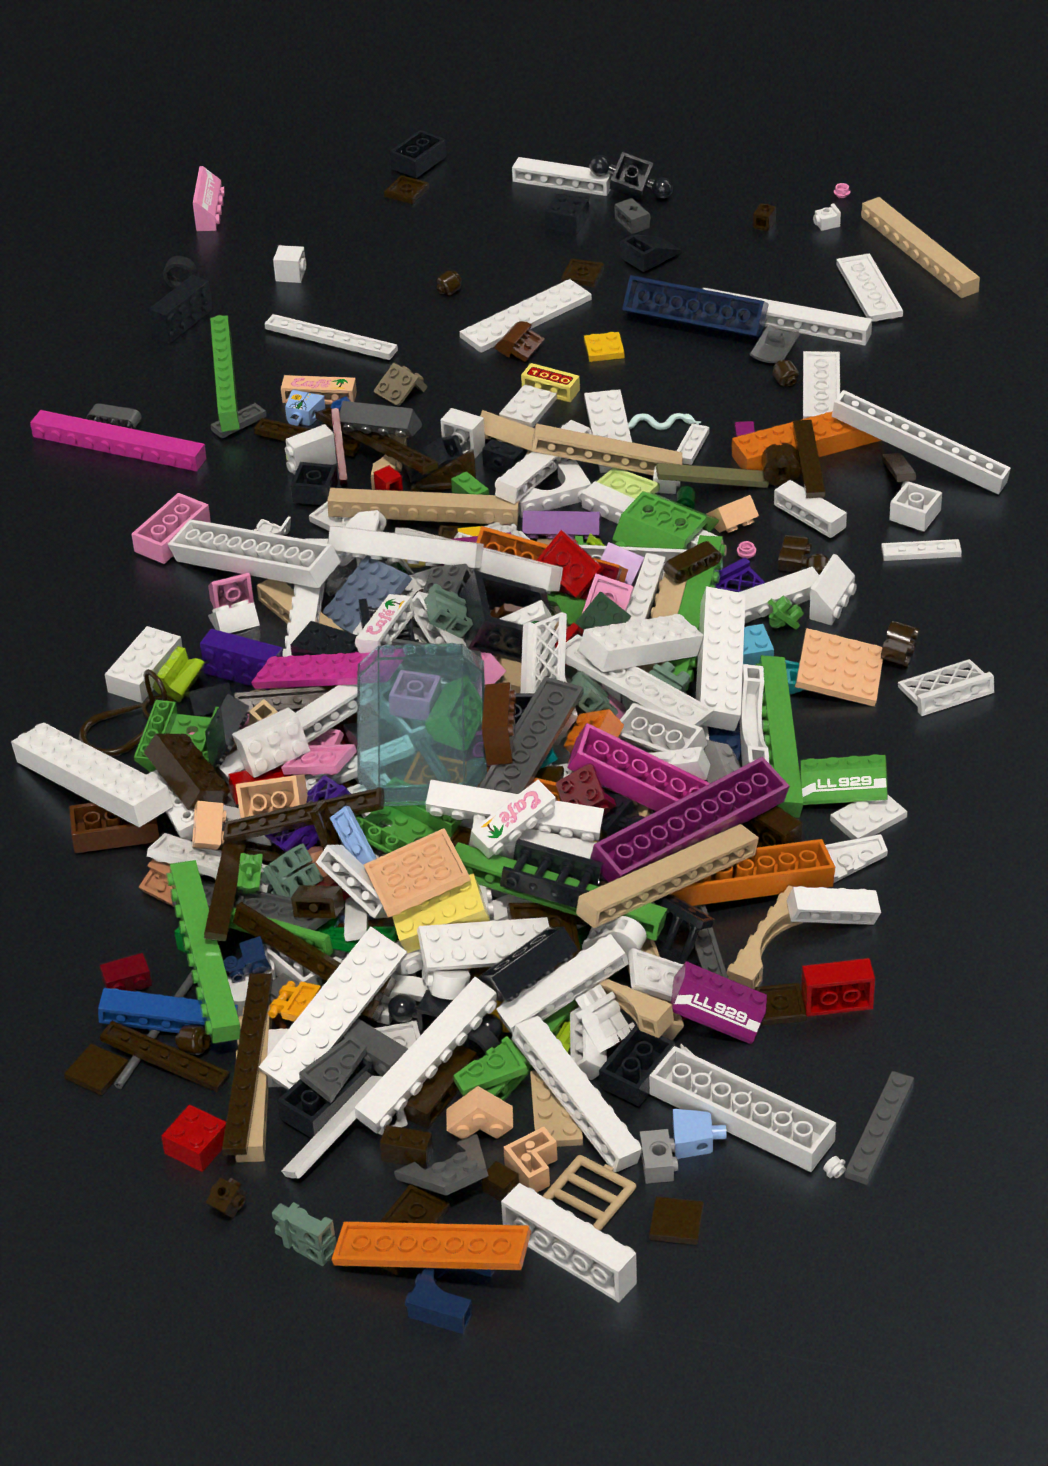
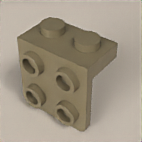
M393 363L374 389V392L392 404L400 406L413 387L424 392L428 386L423 382L424 378L418 373L413 374L407 367H401Z

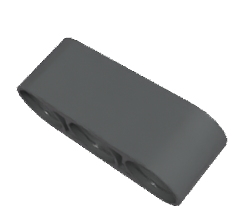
M95 404L86 419L135 429L142 416L135 409Z

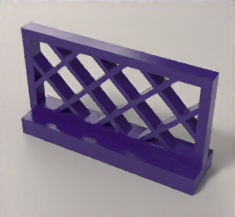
M745 557L719 570L720 579L719 583L715 584L717 589L741 592L743 590H740V586L753 588L765 582L749 567L750 561ZM749 575L753 582L742 580V578ZM735 584L738 585V590L726 588V586Z
M324 775L307 792L306 804L311 800L312 802L319 801V798L324 796L325 799H330L351 793L345 786L337 784ZM328 783L327 789L321 791V789ZM314 825L295 828L293 832L289 833V830L282 831L280 836H276L279 832L265 835L269 841L285 853L302 843L309 850L319 840Z

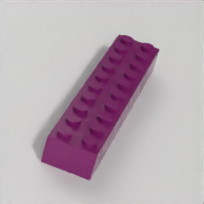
M762 756L595 843L590 859L603 863L601 874L610 883L617 878L657 862L682 849H686L739 824H743L783 803L790 786Z

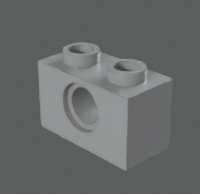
M668 1129L641 1131L640 1145L642 1148L641 1157L645 1183L674 1181V1171H678L677 1157H672V1153L675 1152L674 1138H669Z

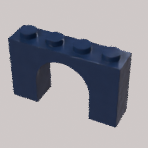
M424 1268L422 1274L419 1273L416 1277L415 1288L412 1292L408 1293L405 1300L408 1318L464 1334L473 1316L472 1300L447 1293L436 1285L442 1275L459 1269ZM462 1269L492 1277L495 1271L491 1269Z

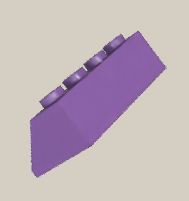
M523 511L522 532L529 539H538V536L554 539L562 530L572 539H575V536H583L584 540H587L590 533L594 537H600L602 516L600 512Z

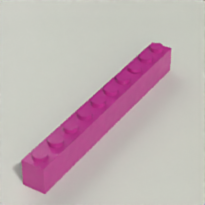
M40 410L30 422L33 437L192 471H198L207 459L205 444L43 410Z

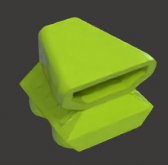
M177 646L157 674L165 686L167 695L177 702H181L185 697V692H188L201 676L205 662L197 658L188 660L186 649ZM154 681L152 688L158 694H161L158 684Z

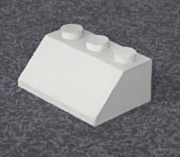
M832 555L810 590V619L832 625L835 619L840 617L842 608L847 606L849 597L855 594L857 587L854 584L855 575L838 555Z

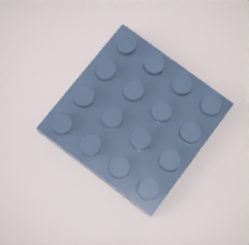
M366 555L322 613L326 617L331 618L344 631L353 633L361 622L358 599H367L368 606H372V608L380 607L389 594L401 595L412 578L408 574L377 559H370L371 556Z

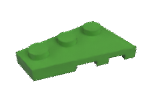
M508 1036L501 1040L500 1045L496 1048L491 1047L481 1059L473 1060L454 1074V1082L461 1094L465 1096L477 1086L486 1089L526 1074L527 1066Z

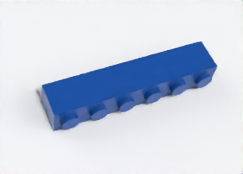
M103 988L98 1007L99 1023L110 1024L113 1020L127 1027L179 1033V1030L185 1025L205 1027V1021H207L206 1017L202 1018L200 1004H202V1000L148 994L138 991ZM235 1005L238 1015V1005Z

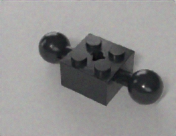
M622 152L617 166L612 165L610 160L604 155H596L590 161L589 167L594 175L604 176L607 173L612 175L609 189L638 200H641L645 188L652 189L653 194L659 199L668 198L673 192V184L669 179L661 177L653 180L650 178L653 163Z
M603 787L604 793L614 798L616 807L603 815L599 841L645 818L639 815L631 799Z
M426 990L420 1004L416 1005L415 1000L410 995L398 994L390 1000L388 1012L393 1020L400 1023L418 1018V1029L421 1036L453 1000L433 996L430 990ZM486 1014L482 1018L481 1025L492 1031L498 1039L502 1034V1023L497 1016Z

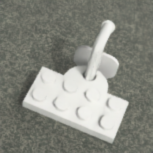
M378 510L358 512L347 522L345 527L383 532L386 526V518ZM346 552V555H337L340 560V566H346L355 558L350 552ZM383 557L384 559L387 558V561H385L387 565L390 566L391 564L395 563L393 561H389V557ZM401 559L399 562L409 575L414 574L406 561Z

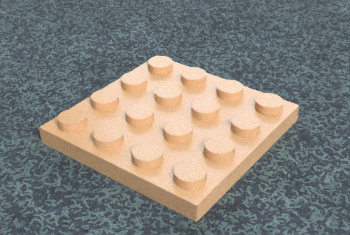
M806 628L795 687L875 707L883 661L881 658L882 647Z
M445 828L363 864L388 918L398 915L408 908L420 905L435 896H440L450 889L462 886L471 880Z

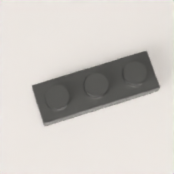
M256 403L238 411L240 429L266 417V411ZM220 420L211 424V430L220 438L240 430L222 432Z

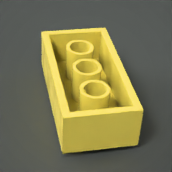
M470 874L471 880L462 886L450 889L440 896H435L420 905L413 906L398 915L392 916L399 941L404 950L407 951V954L420 949L417 934L419 926L490 921L480 886L474 874Z

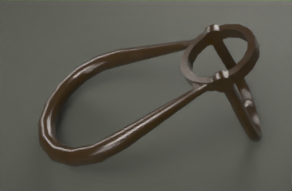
M147 669L143 674L148 694L146 701L142 704L93 715L84 722L79 730V741L110 757L127 753L140 743L144 730L125 745L111 749H102L91 745L87 740V732L98 722L142 708L145 718L149 719L150 713L146 711L149 705H153L156 700L174 702V700L167 696L165 686L157 674ZM149 675L158 684L162 695L153 697Z

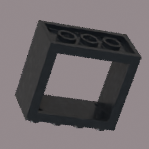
M475 570L458 596L465 599L466 616L472 619L473 625L464 635L467 649L491 653L493 656L521 663L523 625L491 617L490 610H493L495 607H502L504 603L527 607L542 600L551 613L546 589Z

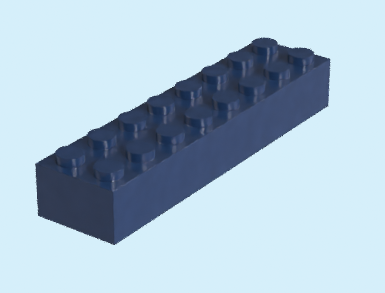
M630 275L622 310L631 314L760 338L769 304L763 300Z

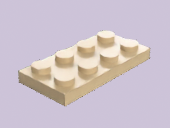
M536 1070L530 1071L535 1131L545 1127L556 1140L557 1147L583 1145L582 1130Z

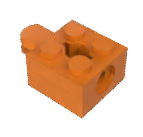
M610 709L579 714L563 747L570 754L572 753L576 738L586 723L617 738L624 724Z

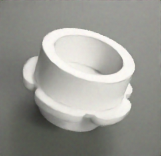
M837 1156L829 1159L823 1168L827 1173L826 1175L829 1178L833 1176L835 1178L840 1177L846 1169L844 1167L845 1160H840Z

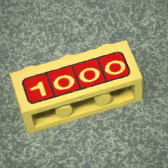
M533 363L521 374L522 387L525 384L557 393V399L571 402L580 391V378L578 375Z

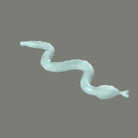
M642 413L635 415L628 423L629 429H632L639 421H647L656 430H665L670 428L677 419H682L688 424L696 423L697 425L701 421H695L690 414L676 413L671 415L666 422L658 423L649 414Z

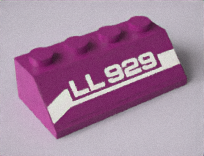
M686 961L673 979L671 996L673 1012L749 1044L753 1043L766 1012L767 995Z

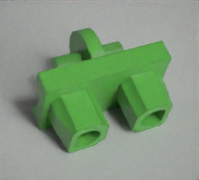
M784 595L778 601L771 598L767 602L773 607V613L769 615V623L773 628L783 627L786 623L794 629L800 626L797 620L804 615L800 606L795 604L790 608L792 603Z
M241 853L238 890H243V893L250 894L260 891L263 854L248 855Z

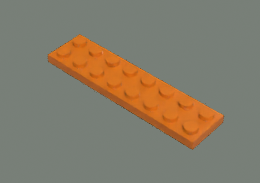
M343 1222L332 1256V1262L334 1266L521 1270L531 1229L529 1225Z

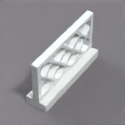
M561 612L535 624L531 622L523 624L520 693H535L549 671L552 672L549 678L556 679L557 677V680L565 681L566 613ZM559 621V626L557 627V629H556V631H555V630H554V627H555V625L557 624V622ZM552 633L553 636H552V638L550 639L549 643H547L546 640L548 639L549 635ZM558 640V645H557L556 649L554 650V649H553V646L555 645L556 641ZM550 651H551L553 654L551 655L550 659H549L548 662H547V661H546V658H547V656L549 655V653H550ZM558 658V663L556 667L553 668L552 666Z
M969 659L898 682V688L918 706V713L924 716L994 693V675L990 672L984 673ZM967 667L971 669L970 671H969V670H961V669H964V668H967ZM940 681H943V682H949V683H948V684H944V683H939V682H940ZM921 687H926V688H931V689H930V690L921 689Z

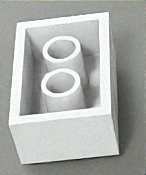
M289 707L232 734L244 769L254 778L310 752L299 717Z

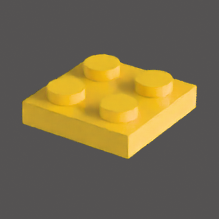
M619 332L584 336L589 362L625 358Z

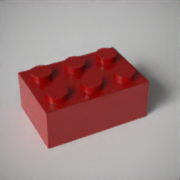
M870 958L802 966L801 993L807 1017L873 1009L875 976Z

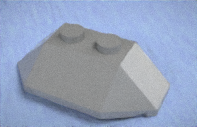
M706 739L707 746L703 750L710 763L707 776L709 783L741 768L735 753L728 744Z

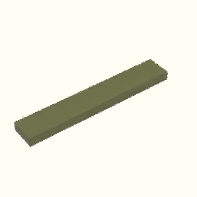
M667 463L656 464L658 480L768 488L769 481H766L763 471Z

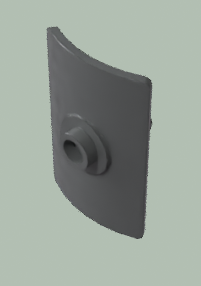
M768 325L752 349L750 356L768 363H777L780 360H784L800 333L799 331H782Z

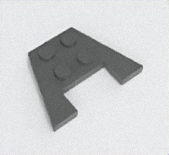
M474 1134L457 1142L458 1150L461 1152L456 1153L448 1160L433 1164L432 1167L426 1170L421 1168L416 1162H413L394 1171L396 1180L443 1195H449L489 1176L478 1135Z

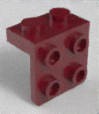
M592 764L583 766L556 783L562 802L603 808V815L616 807L614 798L604 793Z

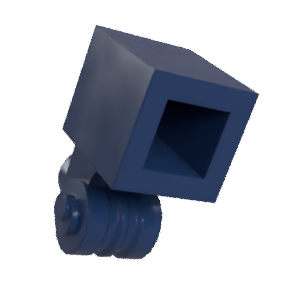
M261 936L239 943L242 957L239 960L234 956H229L223 961L228 977L234 982L242 981L250 973H264L272 969L267 947Z

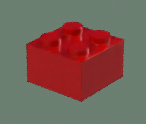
M189 1104L161 1135L164 1153L203 1172L222 1150L226 1122Z

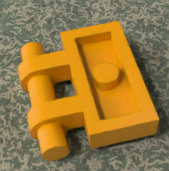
M288 981L286 985L281 987L278 998L274 999L270 1004L268 1015L271 1018H275L278 1013H281L282 1019L295 1022L320 991L321 986L301 981L295 987L296 984L293 981Z

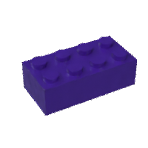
M210 629L200 642L202 660L205 662L203 667L205 674L253 686L251 682L270 657H283L282 647L215 629Z

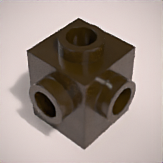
M220 1177L212 1186L206 1203L221 1213L234 1218L237 1211L243 1207L248 1193L241 1189L242 1184L232 1178H229L227 1181Z

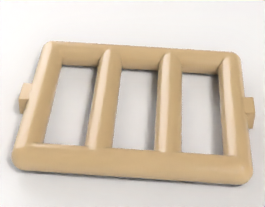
M578 1155L542 1197L550 1200L555 1197L597 1219L593 1226L601 1231L634 1192L636 1184L613 1172V1167L607 1164L602 1166L582 1155ZM583 1166L624 1189L616 1196L579 1177L575 1172ZM567 1182H570L607 1201L610 1205L603 1212L561 1189Z

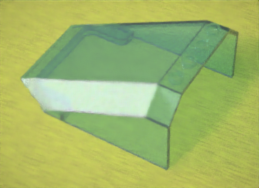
M429 643L426 645L377 646L358 664L357 780L367 790L382 787L385 791L384 806L426 805L430 780L478 787L480 782L483 781L487 774V761L482 735L485 692L484 661L463 644L448 643L436 645Z

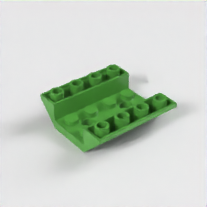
M642 491L621 514L612 542L623 541L627 547L687 550L686 545L701 529L710 532L717 525L719 519L660 495Z
M156 700L136 750L134 760L150 773L157 770L144 753L154 735L184 733L192 739L194 745L209 762L205 731L212 718L177 714L176 702ZM215 707L213 716L215 715L219 707Z
M394 778L383 788L385 791L384 809L373 811L365 818L355 815L368 843L387 854L445 828L449 838H451L462 823V820L454 819L448 815L434 816L426 812L428 794L397 778Z

